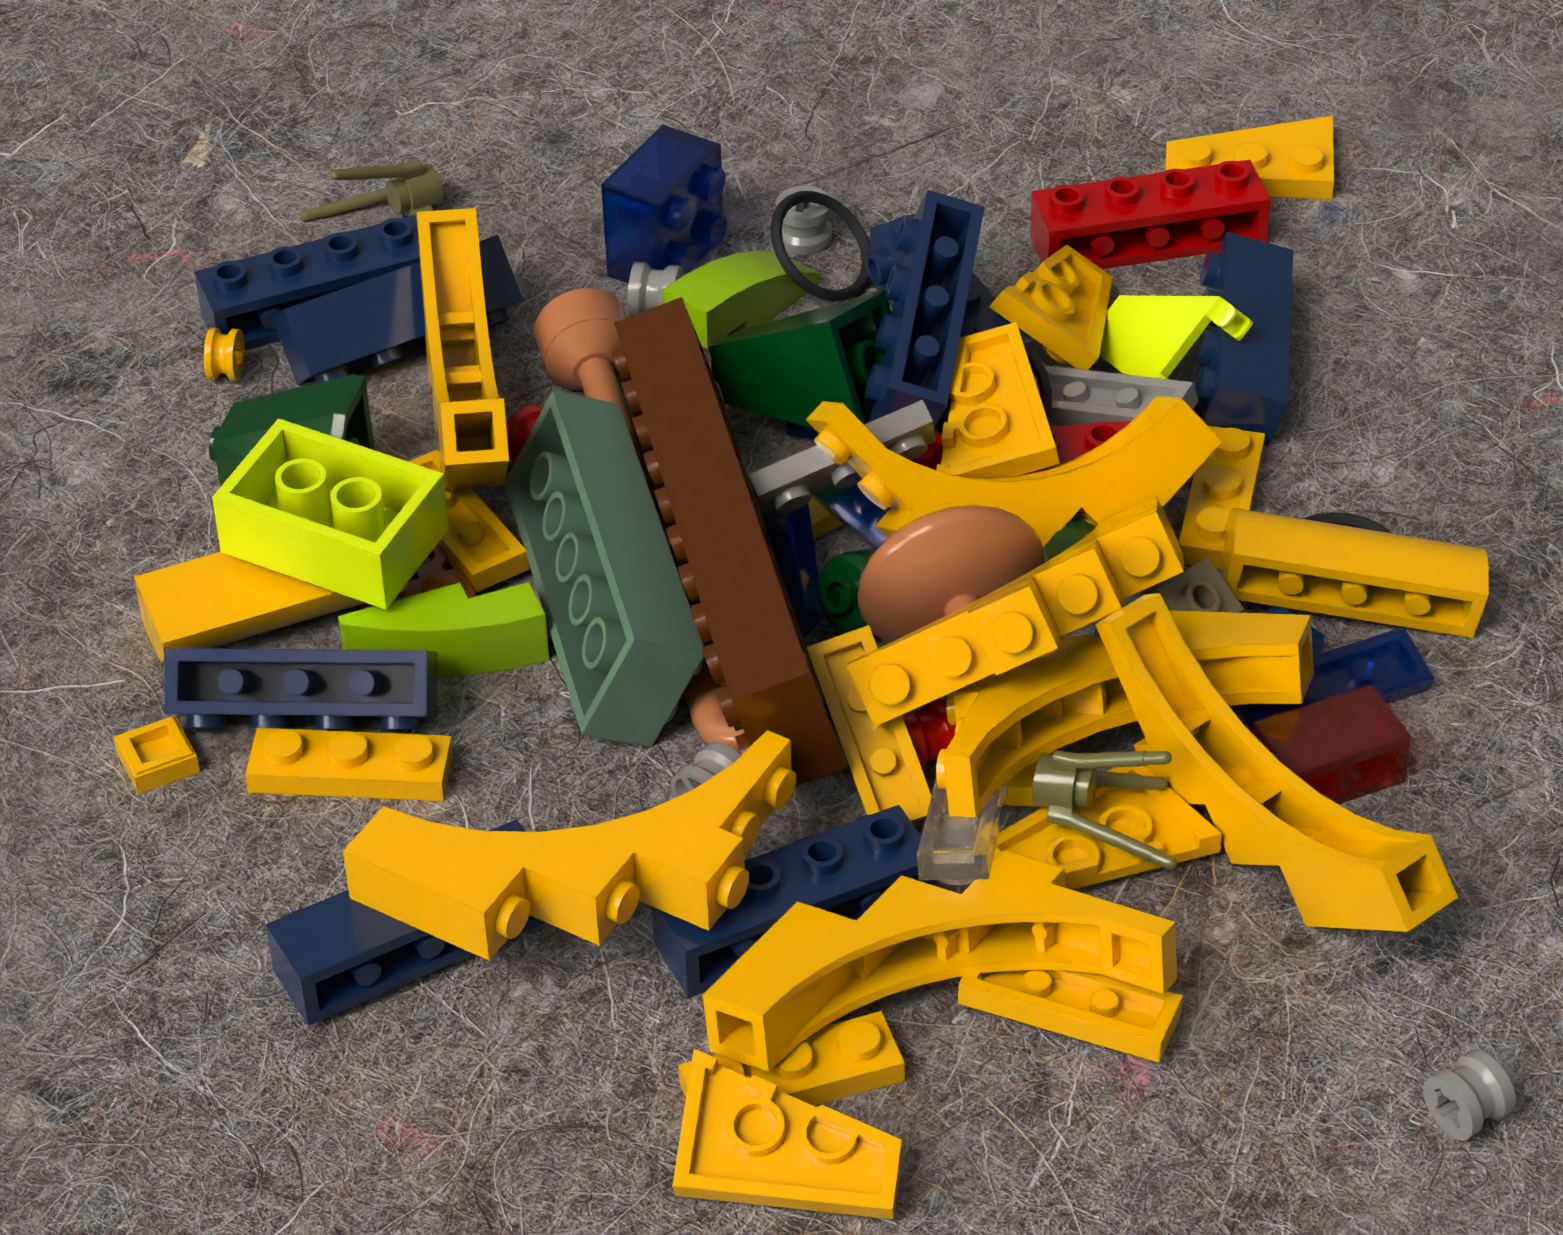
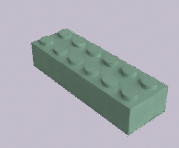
M552 390L504 482L524 548L527 550V559L545 612L546 621L581 735L652 747L665 723L673 719L677 710L678 700L690 679L700 672L705 660L702 647H705V644H703L690 610V600L685 594L676 568L674 554L670 551L661 525L660 514L656 511L647 485L646 474L641 468L633 445V437L627 428L620 405Z

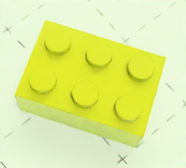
M279 418L212 496L220 551L222 553L385 610L391 605L449 529L444 473Z

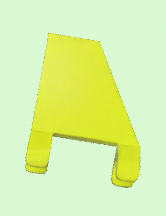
M1119 295L1107 311L1099 355L1123 374L1168 379L1169 375L1211 321L1238 341L1248 332L1253 325V321L1220 296Z

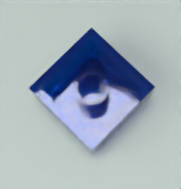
M662 124L601 184L608 277L629 284L631 269L635 262L648 263L652 269L664 270L668 265L681 266L685 275L693 271L695 265L712 248L720 245L727 230V218L723 212V189L726 176L724 170H722L721 144Z

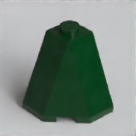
M885 290L742 329L708 346L712 359V374L720 386L725 404L813 428L806 421L807 417L822 401L843 403L863 424L869 423L873 400L865 398L866 385L873 365L875 363L881 364L884 351L875 348V340L883 315L885 313L891 314L888 299H885Z
M353 374L235 402L231 406L222 425H217L213 429L209 442V456L211 461L217 464L220 487L278 418L375 450L366 377Z

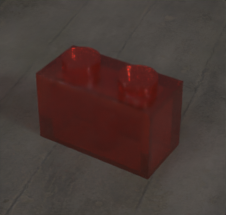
M1372 684L1343 694H1335L1327 699L1287 712L1276 713L1266 719L1254 722L1253 735L1283 765L1317 792L1337 804H1342L1405 782L1411 735Z

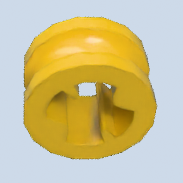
M210 327L204 344V369L207 379L218 380L221 374H226L230 381H239L243 373L245 360V343L242 330L232 328L229 334L224 335L219 328Z

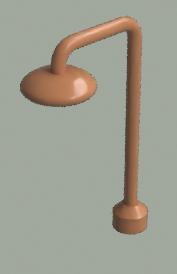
M581 288L565 292L551 300L541 310L534 326L535 339L546 373L553 382L563 388L576 391L583 390L585 397L620 405L627 428L632 434L633 445L641 468L646 474L647 485L656 511L660 514L661 525L670 551L674 554L666 532L668 527L656 499L655 488L618 382L621 376L611 349L621 346L614 322L627 318L624 306L616 296L601 289ZM965 505L948 507L925 514L905 524L889 536L870 557L861 574L857 598L860 614L866 624L870 626L873 634L887 644L986 596L1045 563L1042 542L1035 530L1019 516L996 507ZM674 554L675 564L678 571V566L681 565L678 563L676 556ZM705 659L700 672L692 676L683 692L693 725L706 744L711 742L723 743L732 747L740 754L735 736L745 732L743 729L736 732L734 726L729 728L715 689L720 688L721 684H715Z

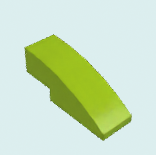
M756 250L735 253L713 260L685 274L662 290V300L664 304L680 297L683 298L702 347L708 349V346L723 339L732 331L736 332L771 321L807 292L795 284L786 274L774 251ZM791 259L795 267L808 280L817 285L821 282L819 272Z
M529 582L472 598L467 597L461 583H456L394 600L387 610L372 606L338 616L342 650L438 652L437 677L482 674L549 661L545 612Z

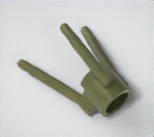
M420 160L402 165L334 169L331 171L330 177L335 181L393 178V180L386 183L385 189L304 210L301 212L300 218L302 221H310L384 201L389 202L395 213L404 212L408 216L415 215L417 218V212L434 211L433 208L442 205V185L435 169L429 164L422 165Z
M1055 750L1053 755L1042 753L1035 770L1032 797L1034 806L1049 808L1047 823L1072 827L1168 870H1173L1177 866V860L1174 857L1076 813L1079 807H1091L1096 786L1138 790H1165L1168 787V781L1163 777L1097 771L1096 768L1169 764L1172 760V755L1168 751L1078 754Z

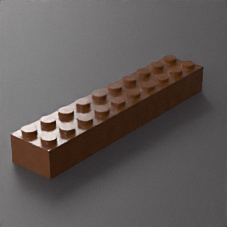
M677 298L614 322L621 346L611 349L612 355L623 381L622 387L634 416L632 420L645 452L643 456L648 471L657 489L654 490L656 499L667 526H670L666 528L669 541L678 563H683V565L678 566L682 583L691 604L696 603L690 606L695 625L703 644L708 642L707 646L702 647L715 684H721L720 688L715 689L717 699L729 728L734 726L736 732L742 729L745 732L735 736L740 754L742 755L768 730L791 740V768L796 773L795 787L846 768L847 764L808 656L806 644L761 511L753 494L750 479L719 388L683 298Z

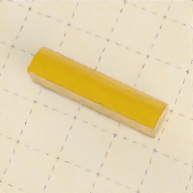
M1232 508L1227 519L1223 579L1238 600L1474 638L1489 596L1488 555L1484 548L1239 508Z
M222 552L134 576L142 622L152 646L162 663L165 662V648H214L365 603ZM408 583L404 586L401 592H404L408 589Z

